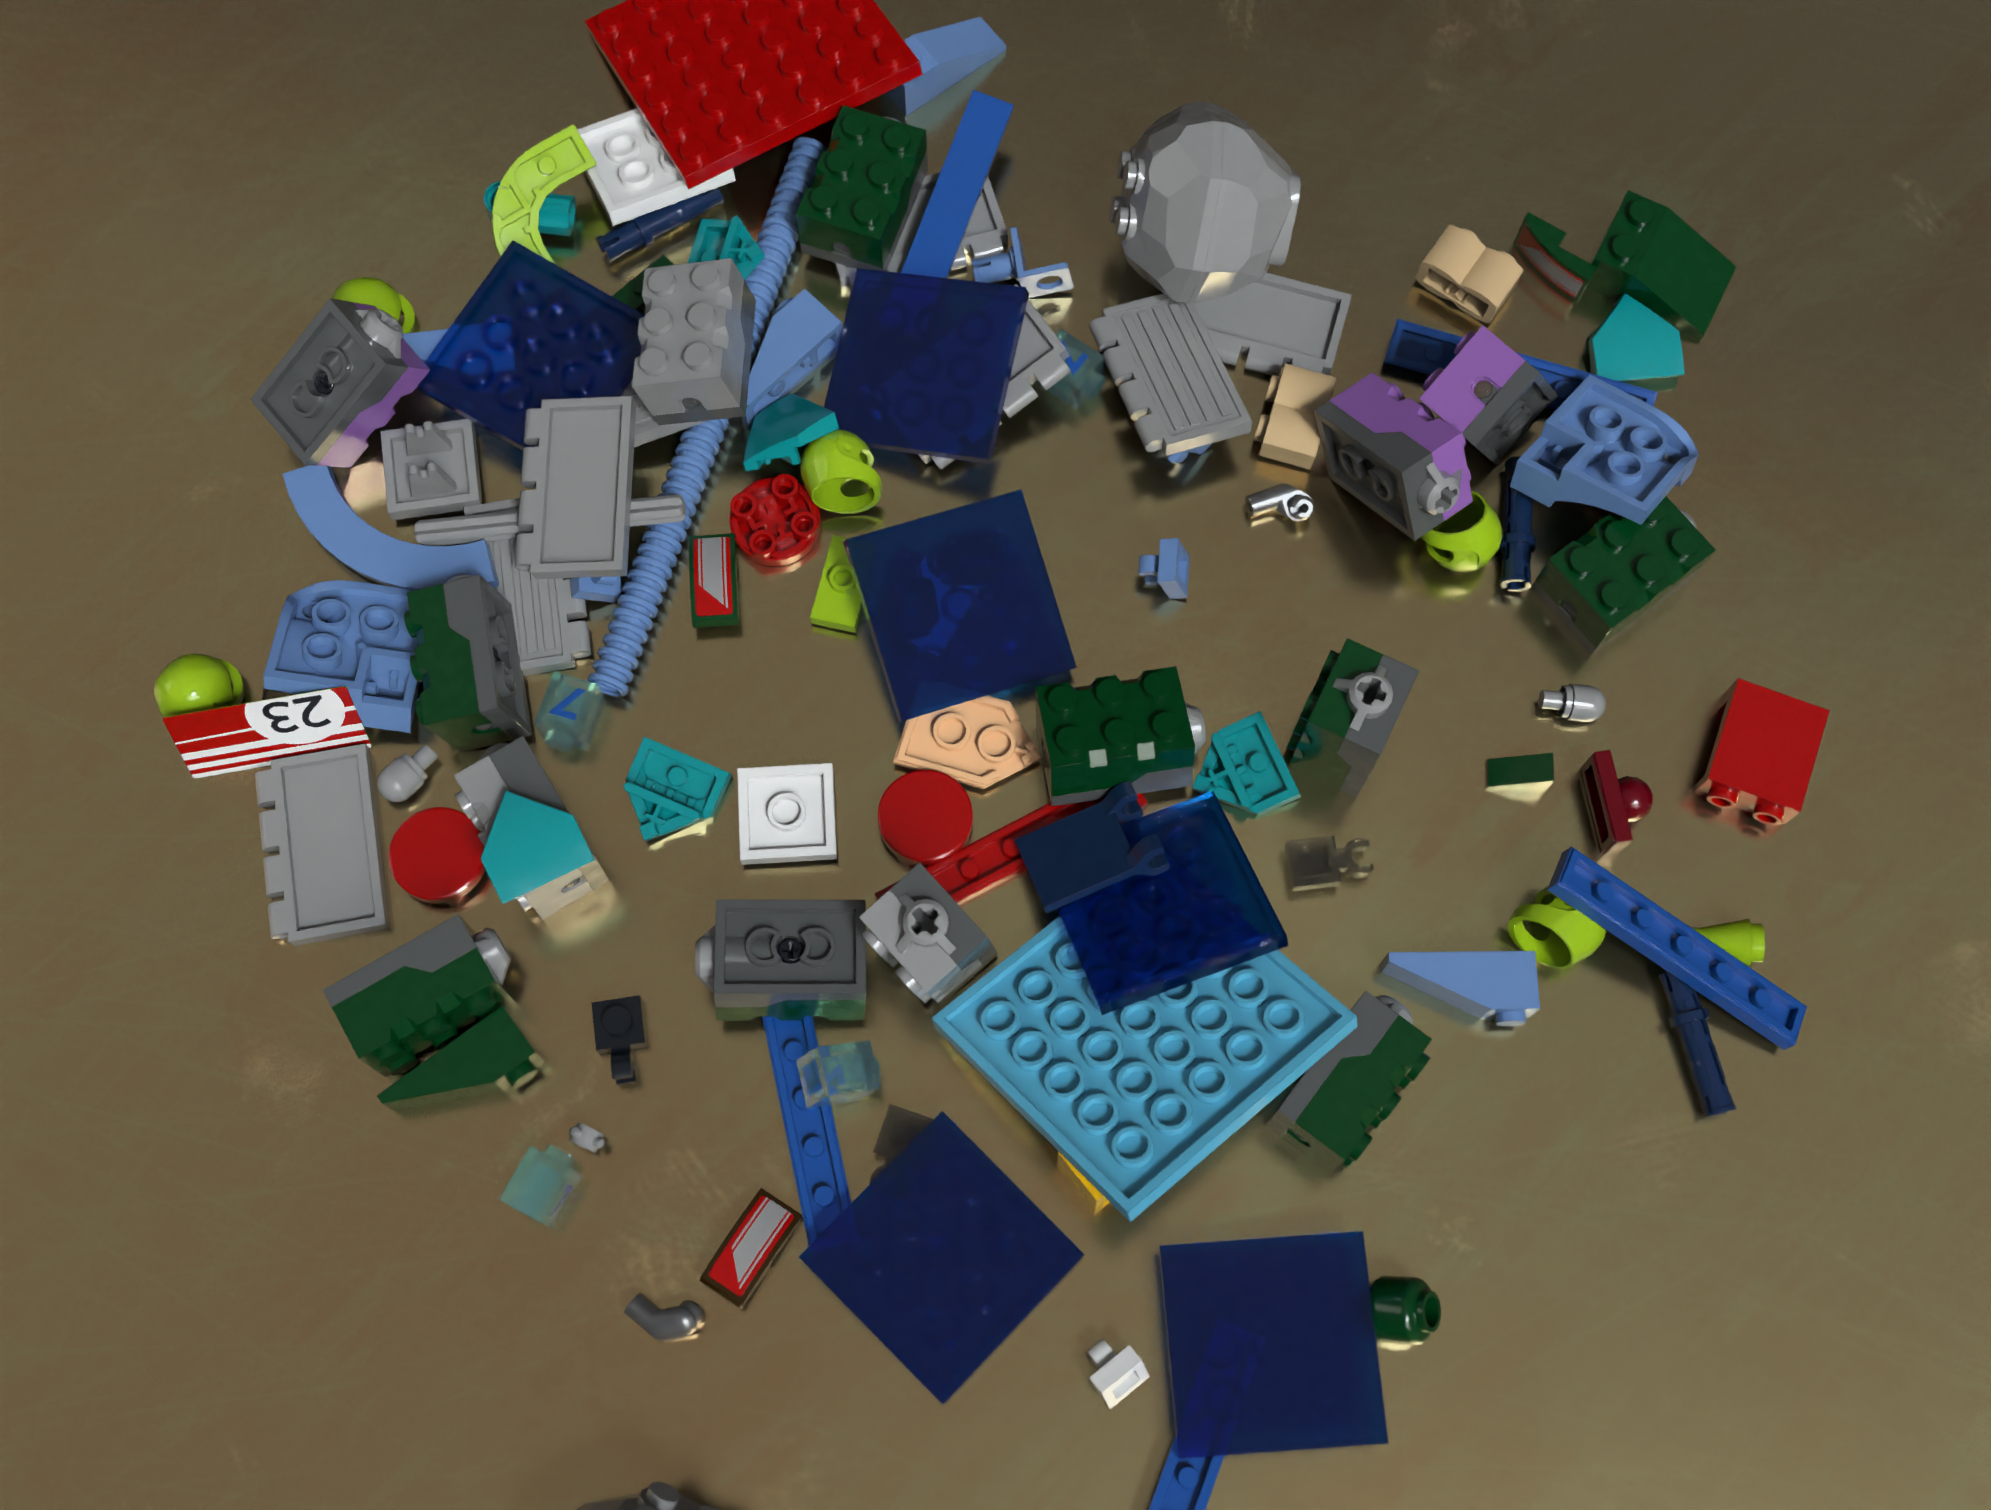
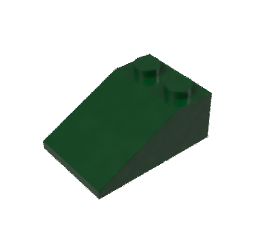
M1628 190L1591 263L1597 269L1587 289L1616 302L1626 293L1675 328L1702 340L1737 266L1670 208Z

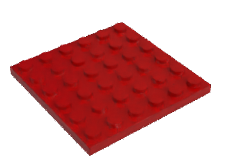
M626 0L585 20L589 34L688 189L837 117L843 105L856 108L923 75L920 61L874 0Z

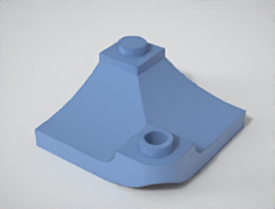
M1589 375L1545 421L1541 436L1518 459L1510 487L1549 508L1555 501L1581 503L1613 512L1641 525L1675 485L1680 487L1691 475L1699 454L1686 430L1669 415Z
M333 580L315 583L289 595L280 614L263 675L264 689L296 695L345 686L349 691L364 727L410 733L420 684L413 676L410 656L415 654L414 649L418 647L417 638H412L409 635L405 625L404 614L405 611L409 610L407 592L415 590L356 581Z

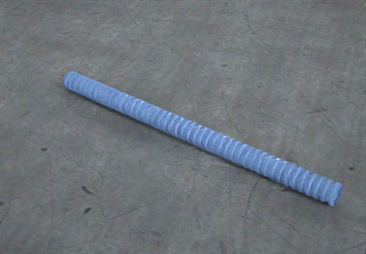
M800 137L793 142V150L788 155V161L784 166V173H782L779 179L780 184L776 187L775 195L771 200V207L767 210V218L763 221L762 230H760L757 236L758 241L756 243L765 257L745 279L747 286L756 299L751 359L756 354L755 347L760 344V336L765 330L764 324L769 320V312L774 306L773 300L778 296V289L783 283L782 277L787 272V266L792 259L791 254L796 248L795 243L799 240L796 212L806 189L811 188L813 184L816 166L822 152L827 151L826 146L812 138ZM730 418L709 420L685 429L686 431L680 436L681 444H678L675 449L677 456L672 458L670 462L672 468L666 473L668 481L662 483L661 490L663 493H660L658 496L681 495L686 505V517L682 522L646 525L649 531L643 533L642 541L644 543L640 544L637 548L639 556H636L632 561L635 569H630L627 574L630 582H625L622 587L625 594L620 595L617 600L620 607L614 609L612 616L615 620L610 621L607 626L610 633L605 634L602 639L605 646L600 647L597 652L600 660H595L592 665L595 673H590L587 678L588 683L599 692L615 697L625 696L628 693L629 688L626 683H630L633 680L634 675L631 670H635L639 664L636 657H640L643 653L641 644H645L648 640L646 631L652 629L653 622L651 618L657 616L658 609L656 605H660L663 600L660 593L667 590L668 584L665 580H669L673 574L670 567H674L677 563L675 555L679 554L682 550L680 542L686 539L687 533L685 530L689 529L692 523L689 517H693L696 513L695 505L701 500L699 492L705 489L706 484L704 480H707L710 476L709 468L715 463L714 455H717L720 447L718 443H721L724 439L723 431L728 428L729 422L727 419Z

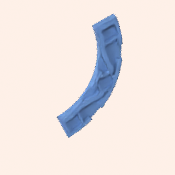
M307 465L283 473L291 501L311 534L344 565L365 578L384 586L419 590L446 583L455 576L480 574L493 588L500 586L490 545L484 539L454 546H427L398 540L370 526L355 513L344 498L336 482L332 467Z

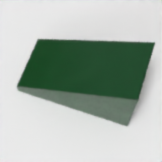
M1553 753L1493 758L1486 761L1487 789L1546 791L1554 782Z

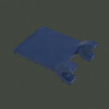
M1130 781L1115 786L1102 802L1014 839L1046 913L1133 875L1154 876L1170 869V865L1164 855V848L1157 834L1142 838L1131 849L1119 822L1137 820L1144 815L1137 801V794Z

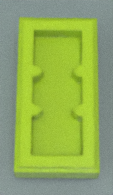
M836 535L832 536L810 615L811 624L856 633L878 552L877 544Z

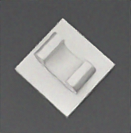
M1102 1339L1087 1351L1098 1369L1089 1379L1097 1394L1109 1409H1112L1150 1377L1142 1359L1130 1345L1116 1355L1107 1342Z

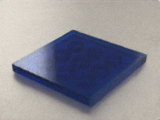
M513 240L424 362L430 371L415 389L522 451L526 447H538L524 443L525 415L528 409L541 408L542 400L619 397L623 394L633 379L635 358L640 356L641 344L637 334L639 319L645 315Z
M857 268L824 407L835 412L839 429L856 434L866 442L869 448L991 464L1029 292L1026 287Z
M1022 489L843 541L899 722L1077 668Z
M1214 791L1120 825L1131 849L1142 838L1157 834L1164 848V855L1170 865V869L1154 876L1133 875L1056 909L1101 1015L1288 946L1287 935Z
M941 1111L805 1249L799 1258L941 1404H944L1085 1254Z
M1363 1231L1159 1246L1178 1459L1389 1444Z

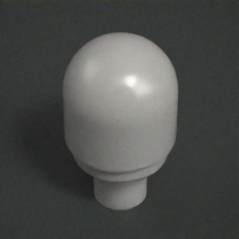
M1570 683L1569 685H1562L1559 691L1541 690L1538 705L1542 709L1557 710L1558 717L1564 718L1567 721L1593 722L1603 715L1606 708V700L1603 693L1594 686Z
M424 744L411 757L405 753L401 757H396L378 776L377 788L383 798L391 802L407 800L424 785L423 781L428 778L424 771L438 758L437 754L428 745Z

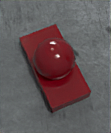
M1611 750L1597 751L1583 764L1581 771L1601 852L1604 855L1620 853L1633 841L1629 822H1636L1649 814L1653 804V793L1648 784L1638 777L1625 776L1618 779Z

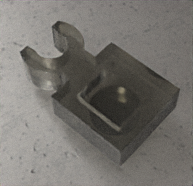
M1334 835L1287 841L1285 852L1292 892L1340 886L1342 882L1341 872H1346L1354 878H1364L1370 875L1374 870L1373 864L1360 865L1352 857L1354 852L1366 851L1369 847V840L1364 838L1353 839L1347 843L1345 848L1336 849Z
M889 1104L873 1151L876 1154L885 1156L886 1160L884 1165L879 1166L872 1173L870 1189L876 1191L881 1177L890 1174L898 1180L895 1198L901 1199L904 1196L908 1186V1180L904 1173L906 1164L921 1168L937 1120Z

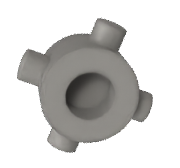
M578 1122L576 1126L569 1130V1141L592 1153H596L597 1149H601L605 1144L604 1134Z

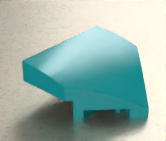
M736 215L731 220L701 219L687 263L732 258L745 280L765 255L738 215Z
M1626 293L1614 304L1615 307L1596 330L1587 337L1589 339L1592 374L1620 382L1685 375L1679 330Z
M792 393L772 403L758 413L753 420L743 460L745 471L758 470L762 464L768 465L771 463L770 460L781 458L792 465L800 464L801 459L797 447H801L839 429L835 412Z
M1261 711L1218 730L1217 733L1213 732L1211 745L1201 771L1196 776L1192 787L1193 790L1257 816L1301 798Z
M644 737L625 779L626 783L623 784L625 791L630 796L641 825L639 828L644 841L712 818L733 774Z
M507 790L503 796L481 856V861L502 904L595 860L573 814Z

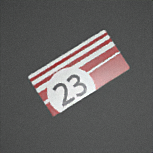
M345 686L168 716L162 719L193 778L271 766V760L360 744H366L368 748L372 746L349 691Z

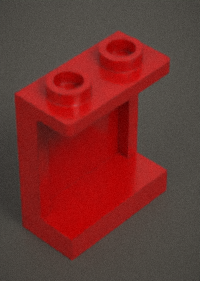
M1738 678L1723 694L1719 710L1723 711L1724 714L1706 773L1697 783L1695 793L1707 797V801L1717 807L1727 809L1735 807L1752 813L1753 818L1759 822L1769 825L1786 824L1801 812L1830 710Z

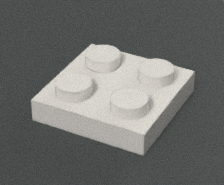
M832 763L737 768L739 842L742 865L837 859L834 771Z

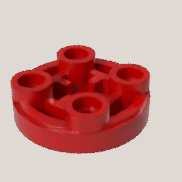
M780 474L776 477L758 480L736 494L731 500L729 524L731 533L735 534L736 546L742 554L758 564L765 566L792 564L806 556L813 549L821 531L819 507L813 503L806 488L798 483L796 478L790 474Z
M917 770L900 776L885 790L878 807L877 816L881 837L890 851L902 863L933 865L949 859L968 843L973 825L971 801L960 783L945 773L934 770Z
M434 807L415 813L401 824L390 844L389 866L394 879L410 896L423 902L451 905L462 901L465 895L479 883L485 872V867L481 861L485 847L478 837L481 831L477 830L472 820H469L466 814L456 809Z

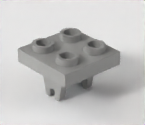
M471 418L434 424L431 421H426L420 426L406 424L405 428L380 431L387 511L392 521L462 511L466 506L483 504L475 426Z

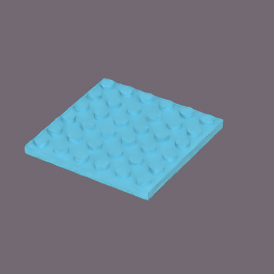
M1166 855L1165 857L1170 865V869L1154 876L1133 875L1081 898L931 1018L935 1029L1130 1222L1358 1027L1357 1016Z

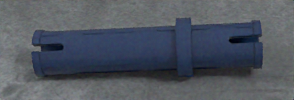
M717 188L716 190H710L679 201L676 204L629 220L628 223L603 236L596 237L597 244L602 253L606 252V255H604L605 259L612 263L615 259L640 246L644 248L650 247L654 244L655 238L716 206L722 205L724 203L719 188Z
M1521 456L1512 457L1505 461L1504 529L1499 547L1503 559L1501 588H1507V591L1512 592L1525 591L1531 587V553L1536 549V539L1532 536L1533 499L1510 487L1517 461Z
M1669 972L1658 975L1672 1014L1669 1022L1671 1028L1677 1029L1681 1039L1684 1054L1700 1097L1704 1117L1736 1110L1709 1032L1706 1019H1709L1710 1016L1707 1008L1702 1009L1696 990Z

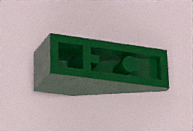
M501 1006L382 1091L377 1097L383 1105L391 1110L400 1111L504 1091L510 1086L515 1089L526 1084L537 1074L538 1070L536 1067L543 1063L544 1059L514 1017Z

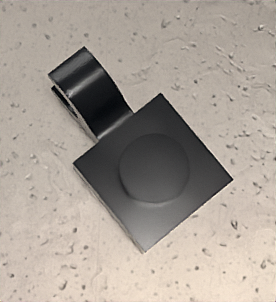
M638 995L593 1002L592 1014L596 1051L599 1055L611 1053L612 1079L616 1080L617 1086L637 1083L633 1049L648 1047L643 999Z

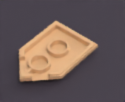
M920 677L893 764L914 770L939 771L954 778L957 782L985 789L1041 760L1042 756L1019 721V716L1010 701Z

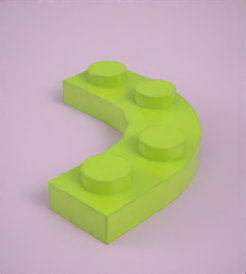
M574 124L536 144L517 158L504 175L493 202L491 227L494 246L502 266L528 309L568 286L543 244L538 224L539 211L545 198L559 186L597 165Z

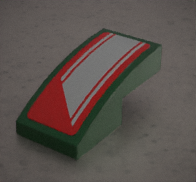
M1528 212L1514 240L1516 246L1540 276L1564 295L1578 302L1587 289L1597 267L1560 247L1567 234L1566 232Z
M735 534L689 536V577L693 628L739 625V588L737 582Z

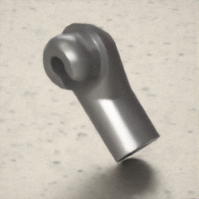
M1280 484L1245 496L1246 506L1252 517L1273 510L1291 520L1303 521L1310 518L1315 510L1311 497L1289 484Z
M642 1293L636 1295L624 1310L627 1316L658 1341L686 1338L696 1331L697 1325L703 1319L702 1309L694 1301L685 1300L680 1306L660 1310Z

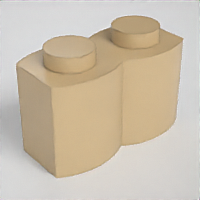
M1448 225L1422 261L1415 279L1435 295L1453 301L1458 308L1479 321L1490 323L1515 288L1524 270L1507 252L1485 247L1471 230Z
M1286 363L1284 364L1281 376L1272 374L1265 401L1273 403L1269 416L1261 414L1254 440L1262 442L1259 456L1311 469L1321 439L1314 410L1332 399L1337 377Z

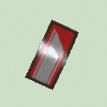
M760 1188L700 1277V1282L742 1309L770 1270L774 1258L800 1224L802 1214Z

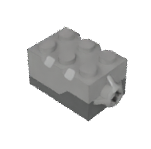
M732 258L645 268L642 298L646 308L645 316L639 319L637 335L641 344V353L634 361L632 388L659 425L745 417L756 299Z
M524 736L511 743L502 742L489 747L479 756L476 763L454 775L462 788L460 792L454 795L469 820L471 819L477 830L481 831L478 837L484 847L506 790L566 810L569 813ZM592 852L595 858L594 861L515 899L519 901L525 912L534 908L543 920L610 880Z
M918 863L859 917L868 927L861 934L863 938L892 967L898 963L902 965L895 973L924 1003L933 998L942 1006L998 955L986 934L921 863Z

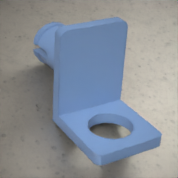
M1017 226L1010 228L1013 247H1010V252L972 259L977 287L1015 278L1017 282H1020L1022 291L1027 298L1074 288L1069 266L1066 262L1027 270L1023 244ZM1047 276L1060 277L1059 280L1053 283L1043 284L1038 282Z

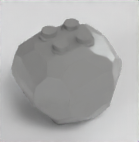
M1205 102L1189 103L1178 107L1155 121L1145 130L1134 147H1130L1129 152H1120L1117 178L1123 179L1121 196L1113 195L1109 222L1115 223V234L1119 235L1127 263L1142 278L1172 300L1197 304L1223 297L1262 278L1270 264L1280 266L1284 264L1289 250L1300 198V177L1246 121L1216 104Z

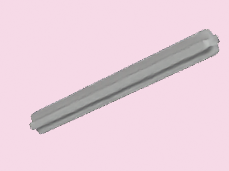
M679 494L631 499L630 527L682 522L685 520L686 505L684 499ZM519 510L419 520L415 523L414 535L419 545L444 546L472 543L483 539L485 541L517 538L518 534L533 533V531L518 529Z

